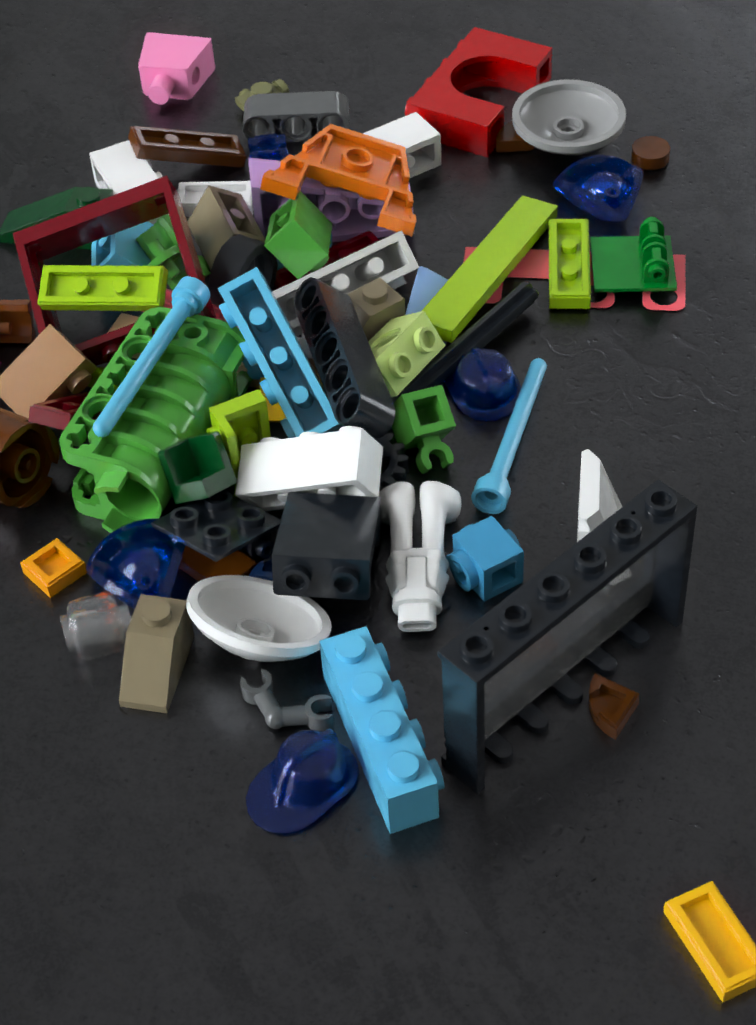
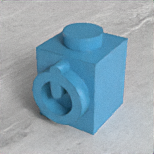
M493 516L475 524H469L452 535L453 552L446 555V559L449 562V567L455 581L464 591L468 592L473 589L485 602L523 582L524 551L520 547L515 534L510 529L505 530Z

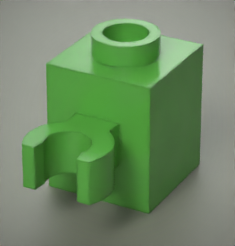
M438 385L401 394L394 402L396 412L392 424L397 443H403L405 450L418 447L419 452L416 456V465L422 474L432 469L429 454L439 457L443 469L448 468L453 463L454 457L450 447L441 442V440L456 427L443 386Z

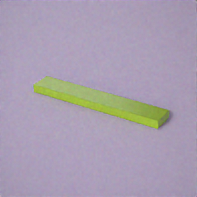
M522 195L423 308L422 311H425L443 341L452 343L547 230L549 219L557 218V205Z

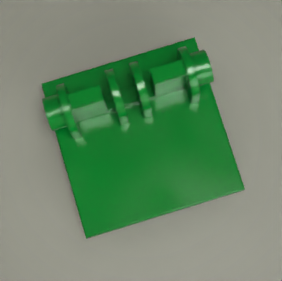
M648 217L640 226L639 236L590 237L594 292L677 291L670 235H664V224L656 217Z

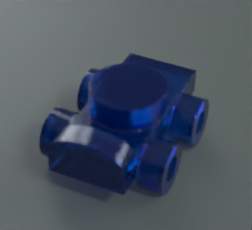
M275 133L248 138L250 158L281 161L288 156L285 134L277 135Z

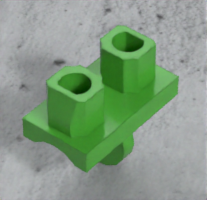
M166 214L161 216L147 231L138 236L136 241L151 260L148 266H165L168 270L167 284L174 290L179 281L187 276L170 216ZM197 255L205 279L210 274V268L203 256Z

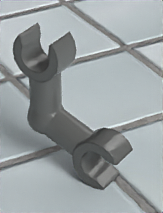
M261 668L263 686L258 688L250 687L246 680L241 677L240 685L243 699L249 704L258 706L265 717L266 724L270 728L280 729L286 726L307 725L316 732H326L334 728V717L332 714H316L332 710V697L319 694L309 698L305 705L281 707L273 694V680L267 670Z

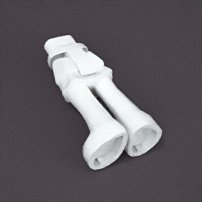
M426 481L421 484L419 502L422 520V548H413V515L415 514L416 507L415 490L409 482H397L383 488L379 492V497H381V522L390 526L391 550L386 563V569L389 574L385 580L393 598L392 610L398 616V628L401 631H432L437 626V615L442 611V596L449 580V575L446 573L449 562L445 557L444 551L445 524H450L458 518L461 512V496L451 486L438 481Z

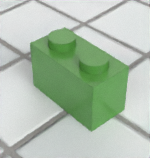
M299 191L296 200L289 199L271 215L264 246L297 279H300L307 272H315L327 263L333 224Z

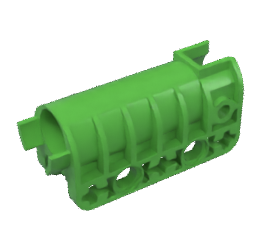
M155 307L145 311L140 315L62 432L59 442L63 459L68 464L81 468L73 480L71 490L75 508L79 513L104 520L102 528L114 536L130 542L138 528L151 526V522L160 518L173 495L159 460L158 452L187 437L207 433L206 429L212 427L209 408L244 395L253 381L247 374V371L236 373L245 358L239 346L245 339L237 327L231 329L225 321L198 314L187 317L110 434L106 437H98L93 432V424L96 421L92 419L93 416L103 411L115 393L114 385L119 386L126 377V371L129 372L136 360L131 358L134 354L141 353L153 337L152 328H159L171 308ZM86 431L89 432V433H88V440H89V444H90V445H88V444H83V443L85 442V440L87 439V433H86ZM85 495L91 496V498H90V499H86V498H85Z

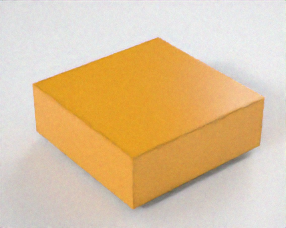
M58 538L20 562L23 573L50 598L88 573L85 562Z

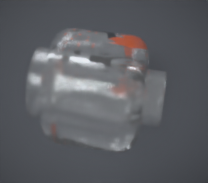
M109 592L74 599L68 603L66 608L67 614L61 615L60 621L69 653L76 651L81 659L91 660L121 652L125 648V633L131 621L127 603L117 605L115 597Z

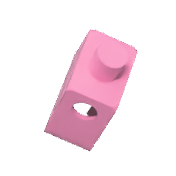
M147 32L139 60V74L143 93L156 104H165L169 98L183 100L193 98L215 70L211 38Z

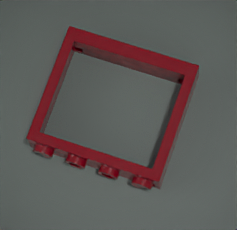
M167 175L12 233L39 334L49 324L62 333L56 310H42L37 305L44 265L43 260L168 213L187 276L195 277L206 285L180 196ZM209 299L198 315L217 319L211 299ZM135 323L81 342L75 346L96 366L109 363ZM152 328L153 335L157 328Z

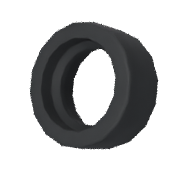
M238 234L229 238L221 247L214 259L209 277L208 288L211 294L210 299L214 305L219 306L225 302L218 290L219 287L255 267L262 273L272 291L276 280L278 263L277 258L264 246V242Z

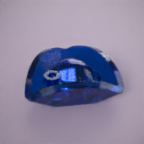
M592 155L568 166L556 178L553 187L570 203L598 219L620 222L625 221L631 212L642 183L643 169L616 156Z
M157 519L135 521L113 531L96 547L86 566V571L92 579L133 609L136 608L141 594L171 598L185 553L186 545L151 526V522Z

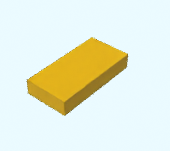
M713 881L665 902L664 914L722 1003L756 987V944Z

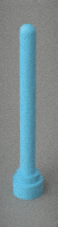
M186 276L174 288L171 294L172 309L94 422L93 432L95 435L106 437L110 434L186 318L199 314L203 310L211 294L208 287L201 280Z
M536 358L530 363L491 471L477 480L471 495L473 505L484 513L499 514L506 509L511 488L507 477L547 369L546 362L541 358Z

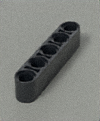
M310 277L298 288L294 298V309L334 417L342 425L360 427L366 430L373 438H381L392 427L395 419V406L353 303L348 294L316 278Z

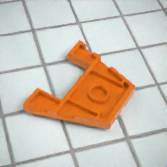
M329 124L306 141L302 146V151L295 156L289 154L281 160L278 169L275 171L269 169L262 177L261 190L296 200L305 179L311 178L319 181L326 187H340L356 192L365 199L384 201L377 226L395 232L402 230L403 234L411 237L413 235L417 219L416 214H413L412 211L414 200L412 192H409L408 183L410 175L404 146Z

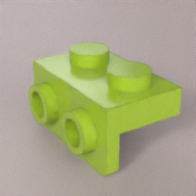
M259 389L209 408L212 427L207 428L206 432L218 431L220 433L236 479L238 478L241 446L258 443L263 438L271 437L267 402ZM237 483L229 486L234 496H236Z

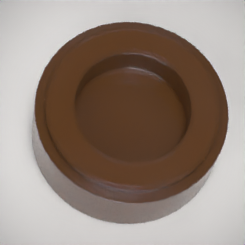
M644 136L634 141L631 160L637 167L644 170H657L666 166L669 162L670 145L665 139L656 136Z

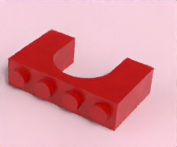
M474 27L464 39L459 41L457 47L448 58L443 59L440 67L431 77L425 80L418 92L408 99L405 106V116L417 112L441 134V144L488 157L496 147V137L499 130L504 126V106L467 96L463 92L477 87L491 86L523 94L536 85L549 82L552 76V47Z

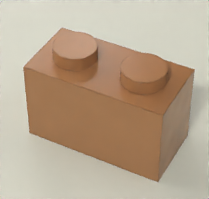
M49 324L0 375V398L16 414L29 418L30 406H33V404L71 396L83 391L92 380L91 374L98 367L63 333Z

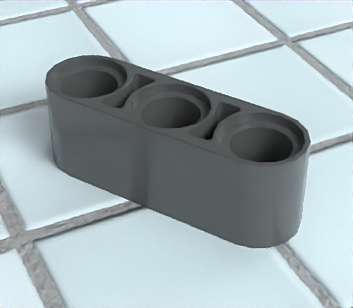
M337 91L252 95L244 103L242 131L244 136L254 143L305 142L329 124L349 129V100L344 94Z

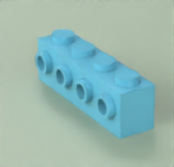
M255 267L219 287L218 290L225 301L219 305V308L230 328L238 326L245 341L241 342L239 346L250 366L253 367L258 364L266 378L259 383L270 404L279 403L286 418L281 420L280 423L288 438L299 437L303 432H317L321 434L336 432L344 427L335 419L319 378L259 269Z
M367 626L320 640L324 680L389 833L392 834L439 818L438 790L445 787L443 775L436 759L427 760L423 749L426 748V742L419 721L416 718L409 720L405 709H408V703L401 682L399 680L392 682L389 677L390 662L384 645L382 643L374 644Z

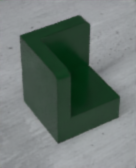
M218 431L187 437L158 452L159 460L176 504L209 498L237 483L223 440Z

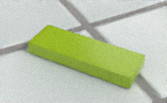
M549 219V309H590L589 219Z
M43 265L37 305L42 310L147 311L155 307H164L168 270L165 266Z

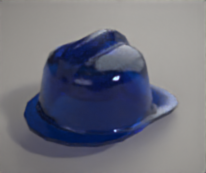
M478 347L471 348V352L466 354L459 362L456 372L444 381L460 411L472 419L481 421L500 420L513 412L521 390L520 382L507 358L496 350L479 349Z
M326 729L325 731L302 730L290 735L280 745L277 757L262 769L250 783L246 796L248 814L256 825L268 832L288 834L303 830L319 819L356 785L359 775L356 757L347 747L339 743L337 734L332 729Z

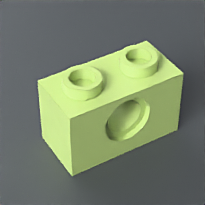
M425 311L391 318L368 341L391 397L398 396L446 346Z

